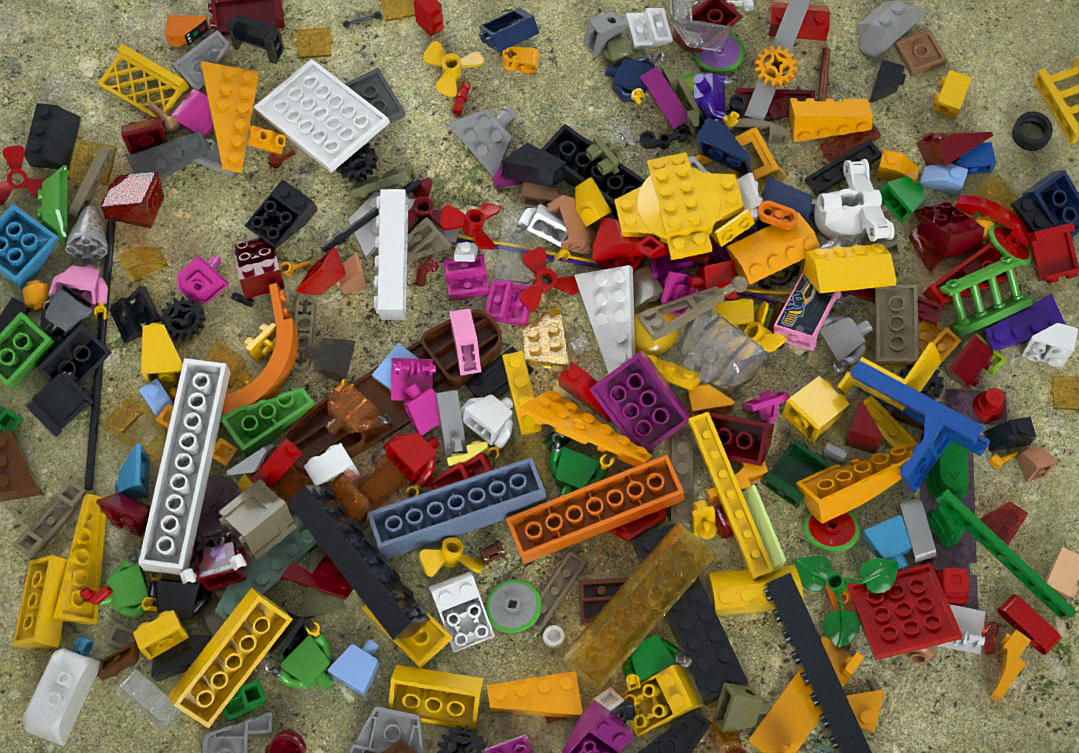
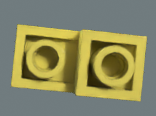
M474 441L470 445H466L467 454L455 453L448 457V467L451 468L460 462L465 463L481 453L486 455L488 450L487 441Z

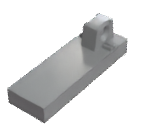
M450 390L435 393L445 456H451L455 453H467L458 391Z

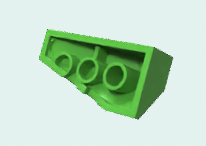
M302 387L279 394L276 398L266 401L265 399L260 400L258 403L250 406H240L220 420L243 454L248 458L261 448L270 445L296 420L311 409L315 403Z

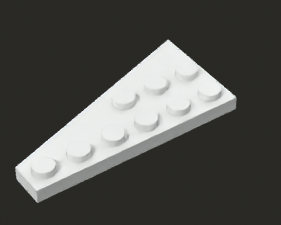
M629 265L574 275L608 374L635 355L633 267Z

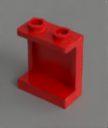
M1073 222L1027 234L1038 281L1046 280V283L1049 284L1059 281L1058 277L1065 276L1066 279L1078 276L1079 265L1071 236V231H1075Z

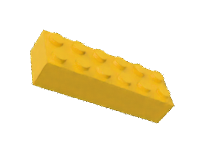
M251 587L168 694V698L173 706L209 728L293 620L290 615Z

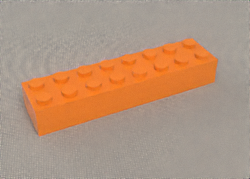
M667 454L506 518L523 564H526L685 500V496Z

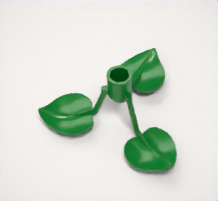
M816 555L795 559V567L801 584L807 590L819 592L826 583L837 597L841 612L831 611L823 621L824 633L837 648L850 644L860 630V619L857 613L854 611L845 612L841 599V594L847 590L848 583H866L869 591L881 594L887 592L893 586L899 566L896 561L891 559H871L865 562L859 570L863 580H856L849 577L844 578L839 573H833L831 562L823 556Z

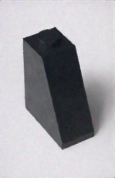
M526 143L502 160L501 177L553 187L565 178L566 162Z
M188 634V639L153 658L151 677L155 681H162L186 672L212 637Z

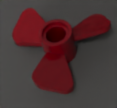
M430 178L420 180L421 185L412 191L416 200L413 203V210H408V234L418 222L421 223L426 217L440 225L442 211L434 210L433 202L429 198L433 184ZM424 208H425V209H428V210L425 211V212H421V211H420L421 209H424Z

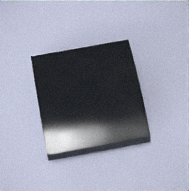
M139 286L128 298L121 297L109 309L124 343H129L140 337L144 325L161 321L146 286Z

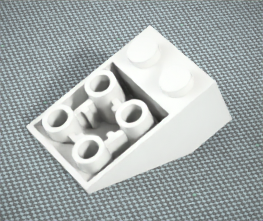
M470 571L429 587L443 627L453 638L450 641V645L454 653L495 637Z

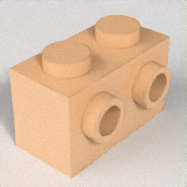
M1062 547L1056 553L1045 582L1067 601L1070 597L1074 598L1079 589V586L1076 585L1079 579V554Z

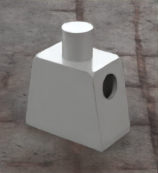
M610 11L590 19L583 44L594 57L599 55L604 49H607V43L610 40L621 37L623 28L628 26L627 18L625 16L618 18L614 12Z

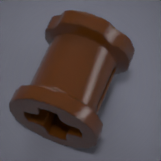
M495 540L494 544L485 548H478L485 566L495 559L506 557L499 540Z

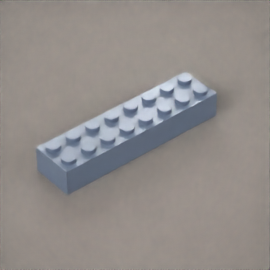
M531 457L367 512L380 553L386 559H390L443 541L446 538L455 537L505 520L510 516L546 503L547 498Z

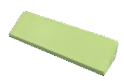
M751 485L742 494L774 571H779L786 562V558L755 485Z

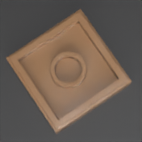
M930 29L894 43V47L911 76L944 65L947 62Z

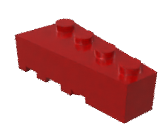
M990 242L930 285L923 295L926 299L944 306L953 303L952 296L940 292V287L946 285L950 280H958L994 264L1004 256ZM1006 271L996 275L998 286L1008 282ZM988 279L978 283L980 293L990 289ZM970 288L960 292L961 300L972 296Z

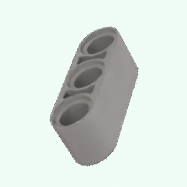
M921 498L900 502L899 510L911 542V552L914 561L918 562L936 558V548Z

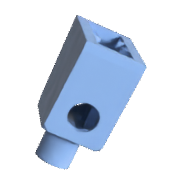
M370 639L367 640L362 649L351 644L327 670L333 678L366 697L380 666L379 660L373 657L379 645Z

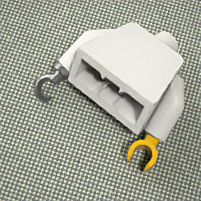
M539 204L537 208L526 209L517 224L518 229L513 230L511 233L513 240L520 241L521 238H516L514 233L521 234L522 231L527 229L560 247V243L568 239L562 215L550 212L549 208L542 204ZM561 247V250L555 254L554 259L557 261L562 257V263L570 258V252Z
M488 395L484 398H471L460 408L462 422L487 441V443L490 445L495 444L494 447L487 450V457L490 456L491 452H497L494 458V462L500 459V448H504L511 435L513 426L511 417L513 413L510 409L513 407V402L507 397L499 401L493 395Z

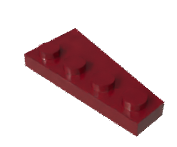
M736 88L735 95H741L745 99L744 109L737 112L739 114L738 119L744 118L755 88ZM776 89L764 121L789 117L790 98H797L798 101H805L806 98H814L815 100V90Z

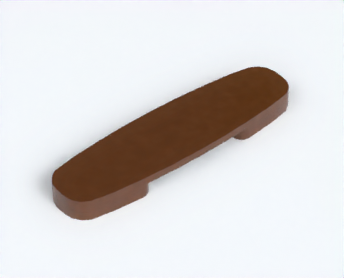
M473 309L471 310V315L477 336L482 370L500 354L502 349V332L499 325L487 312ZM450 319L422 334L420 341L406 348L418 359H433V365L436 366V372L433 373V390L436 393L458 390L476 374L460 375ZM379 366L353 382L351 394L343 395L340 393L337 396H326L285 431L282 443L288 439L303 453L293 465L300 474L309 476L304 465L312 457L324 454L332 445L341 443L349 457L353 458L411 423L403 406L405 402L402 400H391L390 390L372 377V374ZM385 414L389 415L392 420L389 425H367V422L374 420L376 416L384 417Z

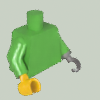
M137 546L134 547L132 554L128 555L111 574V577L106 580L107 585L112 588L113 594L100 603L101 607L113 604L114 609L118 613L133 618H139L149 611H157V607L152 605L156 598L149 597V588L144 571L139 563H137V550L139 556L141 554V548Z
M312 620L315 624V629L310 631L305 625V630L310 635L279 667L273 666L268 670L267 665L272 662L271 659L267 660L263 667L265 672H273V676L287 687L301 690L308 688L311 690L318 683L326 691L334 683V680L327 674L333 656L330 643L324 634L319 631V624Z

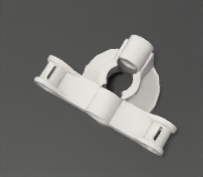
M862 159L859 162L846 160L843 165V173L849 187L840 191L819 194L817 207L813 214L816 226L825 236L838 242L850 243L858 241L866 235V232L870 241H876L881 238L892 240L894 237V226L891 221L884 217L880 207L882 203L881 193L879 190H874L870 182L868 161L866 159Z

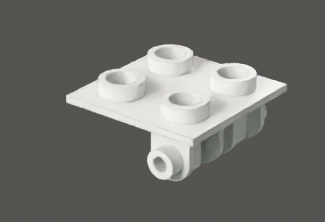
M949 604L961 630L962 639L937 646L980 655L981 646L985 642L983 629L986 612Z

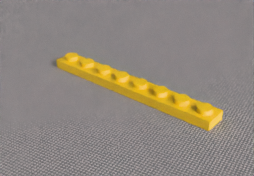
M709 412L689 418V426L752 580L773 573L774 569Z

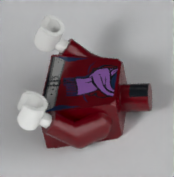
M221 537L218 539V546L204 551L203 559L196 569L183 570L180 572L183 584L199 580L208 591L245 581V566L251 562V558L244 549L238 548L234 542H231L230 538Z

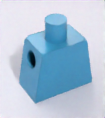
M901 515L863 531L860 537L875 558H887L896 561L899 565L898 570L908 566L904 555L909 553L912 546Z

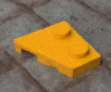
M884 690L846 695L861 730L870 733L875 732Z

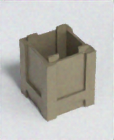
M260 479L219 511L221 516L219 521L222 525L226 524L228 529L227 537L237 541L247 551L246 553L249 557H253L255 560H258L297 528L286 502L279 498Z

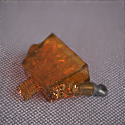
M342 379L341 384L330 391L327 410L333 419L325 427L333 435L342 427L352 434L353 432L373 429L383 424H391L390 416L387 414L384 417L377 416V407L354 388V384H350L346 379Z

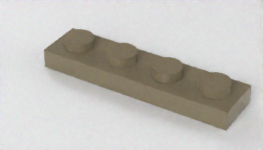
M672 439L671 463L684 491L685 500L670 507V523L692 524L693 440Z

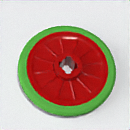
M995 224L989 228V238L994 247L1003 256L1012 255L1019 258L1023 262L1021 265H1027L1031 262L1032 254L1028 245L1026 246L1014 236L1009 235L1010 228L1001 224Z
M851 511L825 523L819 522L809 512L805 517L803 530L807 540L814 547L825 552L835 553L845 551L857 542L860 535V524Z

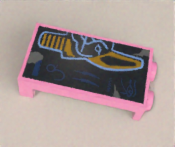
M802 272L774 324V334L785 335L787 337L786 343L814 351L817 335L835 300L840 299L841 291L819 293Z

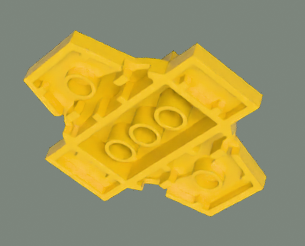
M687 152L647 160L650 176L643 185L615 199L622 236L646 238L649 235H655L660 238L661 242L668 245L671 260L712 252L709 234L713 231L715 223L717 221L723 222L744 211V204L735 174L703 173L691 167Z

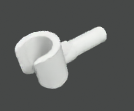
M727 0V3L731 2L734 5L743 6L746 12L754 10L753 0Z

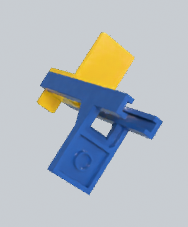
M932 342L926 347L905 379L861 357L852 372L848 371L838 384V389L845 396L852 386L855 385L859 391L868 396L872 395L879 402L924 425V439L914 447L913 455L909 461L903 463L900 469V476L904 483L914 493L917 492L951 441L979 456H982L990 444L988 438L980 435L985 430L982 425L920 393L942 362L939 352Z

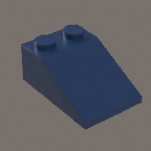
M707 118L696 136L699 154L742 175L753 173L751 158L725 124L718 119Z
M1065 170L1051 172L1022 193L1025 195L1028 192L1054 227L1073 222L1075 231H1071V236L1073 237L1079 233V193Z

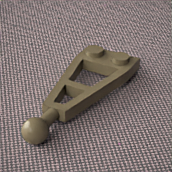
M737 276L732 280L731 284L721 289L715 286L667 302L666 304L646 309L643 313L637 315L639 322L653 341L673 333L725 300V295L734 291L738 293L744 292L748 287V281L743 276ZM690 307V310L669 323L663 316L664 314Z

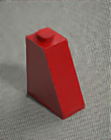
M603 217L593 244L592 260L600 261L645 255L636 248V244L645 238L623 237L619 220Z
M286 439L276 448L250 480L255 483L260 479L268 488L272 489L288 473L303 453L295 444Z

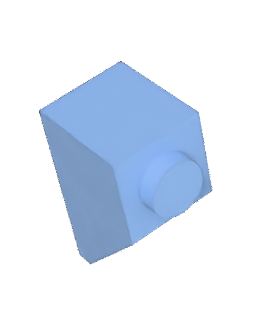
M951 163L948 165L925 166L920 183L925 187L958 197L968 169Z
M158 379L139 389L156 418L167 404L174 406Z

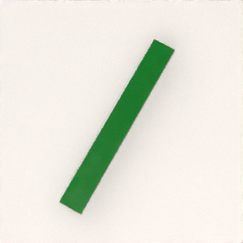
M948 489L935 496V501L1055 615L1061 620L1075 615L1077 611Z

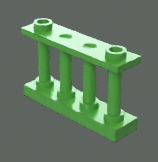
M1012 255L1004 256L994 264L958 280H950L946 285L939 288L940 292L952 296L958 317L956 322L950 324V329L954 334L963 337L1033 305L1032 297L1020 293L1014 267L1023 264L1021 259ZM1006 271L1012 295L1010 298L1002 301L996 275ZM988 279L994 303L992 306L984 309L978 283ZM970 288L976 311L974 314L966 317L960 292Z

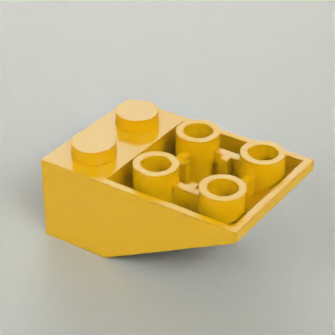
M672 665L640 683V688L636 685L630 691L627 690L620 694L624 700L628 699V702H634L635 704L634 721H630L637 737L702 706L682 665Z

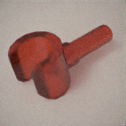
M293 150L280 157L273 153L268 157V164L277 169L282 165L283 161L296 155Z

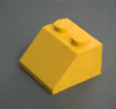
M174 610L160 613L157 619L150 623L145 622L139 625L137 630L133 632L140 651L149 660L189 638Z

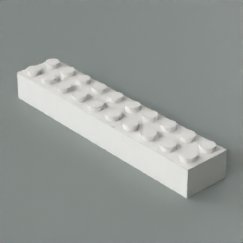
M184 358L139 558V565L145 571L180 575L181 571L189 569L230 377V371L226 363Z

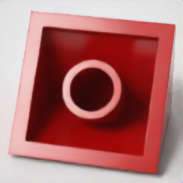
M335 247L309 268L296 290L298 293L322 295L346 274Z

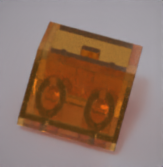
M342 472L329 487L335 492L336 499L347 507V513L350 517L355 519L361 526L367 520L369 501L363 493L360 494L354 481L350 477L347 478Z

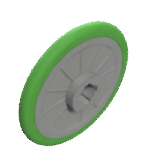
M511 579L498 584L490 592L485 610L489 622L494 628L503 633L515 634L529 629L537 621L542 609V600L538 590L532 584L520 579ZM512 604H516L515 609L511 608Z

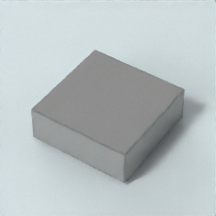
M828 442L822 456L841 466L847 451Z

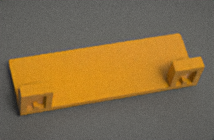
M823 636L821 641L843 688L864 656L856 652L853 657L844 649L837 648L830 639ZM801 668L748 740V743L761 753H797L820 720L819 715H822L819 707H814L809 694H812L810 686H805L800 673L803 671Z

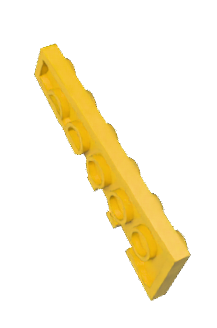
M84 495L53 619L92 626L97 624L99 604L93 605L84 602L83 598L80 597V591L84 587H89L90 590H100L106 515L100 512L101 509L96 504L98 499L103 498L101 496Z

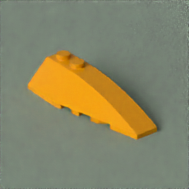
M914 442L892 448L890 453L879 454V452L871 454V458L860 461L858 458L850 460L851 464L840 467L839 464L832 465L796 482V486L799 492L805 495L803 500L809 512L819 522L825 523L864 504L902 478L900 476L901 466L905 461H909L913 455V449L918 443Z

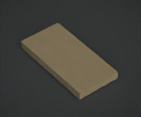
M896 284V286L875 288L876 365H915L919 359L917 284Z

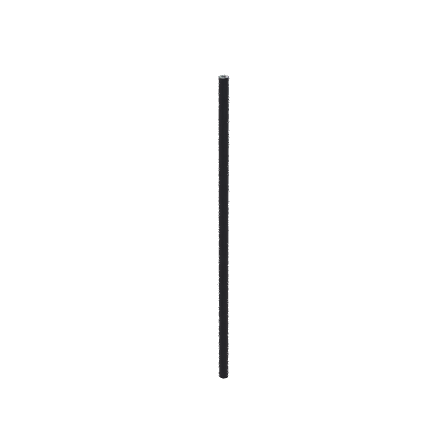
M114 219L108 220L106 237L108 252L105 255L103 279L108 286L107 304H104L107 310V318L104 320V313L100 312L97 338L104 345L106 344L116 220ZM104 361L94 371L92 394L94 403L91 405L84 489L88 491L93 490Z

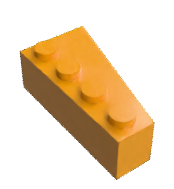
M790 98L789 128L793 142L872 130L873 114L868 99H842L841 102H835L833 99L815 101L814 98H806L805 101H798L797 98Z
M576 671L487 685L491 713L523 714L537 717L571 718L578 720L583 714Z

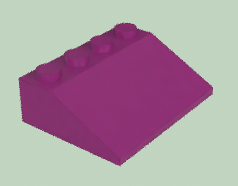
M643 349L589 388L622 435L629 438L635 445L645 448L647 452L686 425L688 419L693 417Z

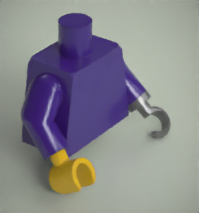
M708 72L694 76V99L706 120L707 118L724 120L729 127H733L739 122L737 120L739 118L737 112L733 111L728 116L725 115V86L727 83L731 84V80L737 82L736 87L739 86L740 81L737 77L731 76L728 79L727 76Z

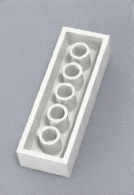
M380 189V196H377L376 199L380 216H376V228H378L379 236H376L375 244L379 256H375V268H377L378 276H375L374 285L378 296H374V308H376V314L380 315L381 320H406L408 198L405 189Z

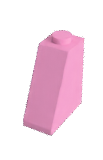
M464 309L449 312L460 375L481 372L478 341L471 310Z

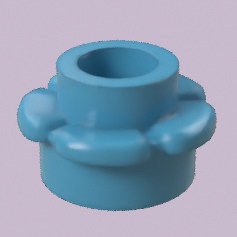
M87 634L77 637L73 644L74 652L84 656L88 655L93 647V640L88 638Z

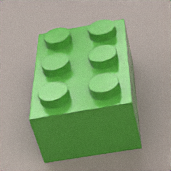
M22 312L0 333V380L6 386L13 389L17 388L32 372L34 367L57 344L37 323Z

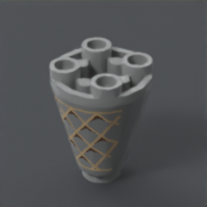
M94 206L83 208L66 242V252L81 260L84 264H91L93 261L103 258L108 252L99 209Z

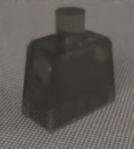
M322 338L319 349L306 346L304 358L315 360L314 371L341 383L342 379H347L355 341Z

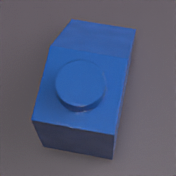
M982 142L963 154L955 165L968 169L967 175L992 173L996 165L992 142Z

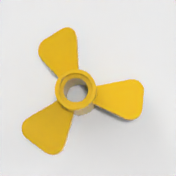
M433 41L423 54V60L426 64L442 67L443 75L436 83V90L440 94L455 98L457 95L456 80L460 78L462 68L479 67L484 64V59L479 52H472L460 59L456 54H446L438 41Z
M765 301L758 306L755 312V321L746 326L743 333L744 337L733 340L728 344L729 352L739 364L743 365L748 361L755 346L767 352H773L787 340L785 335L773 334L763 326L769 304Z
M457 536L440 541V550L424 549L419 554V562L425 574L429 577H433L442 566L454 568L458 562L476 573H480L485 565L480 559L462 554L464 546L457 539Z

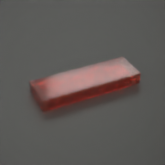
M872 123V130L839 135L820 144L819 148L829 163L865 142L869 140L873 142L879 139L881 134Z

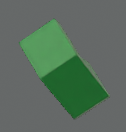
M260 679L241 686L239 692L235 693L225 706L223 711L228 722L250 714L267 702Z

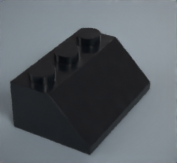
M37 103L24 154L29 166L59 169L63 165H68L69 171L81 117L57 105Z
M80 323L71 332L67 333L34 368L48 381H51L62 370L66 373L70 371L77 377L79 381L76 383L80 386L112 352Z

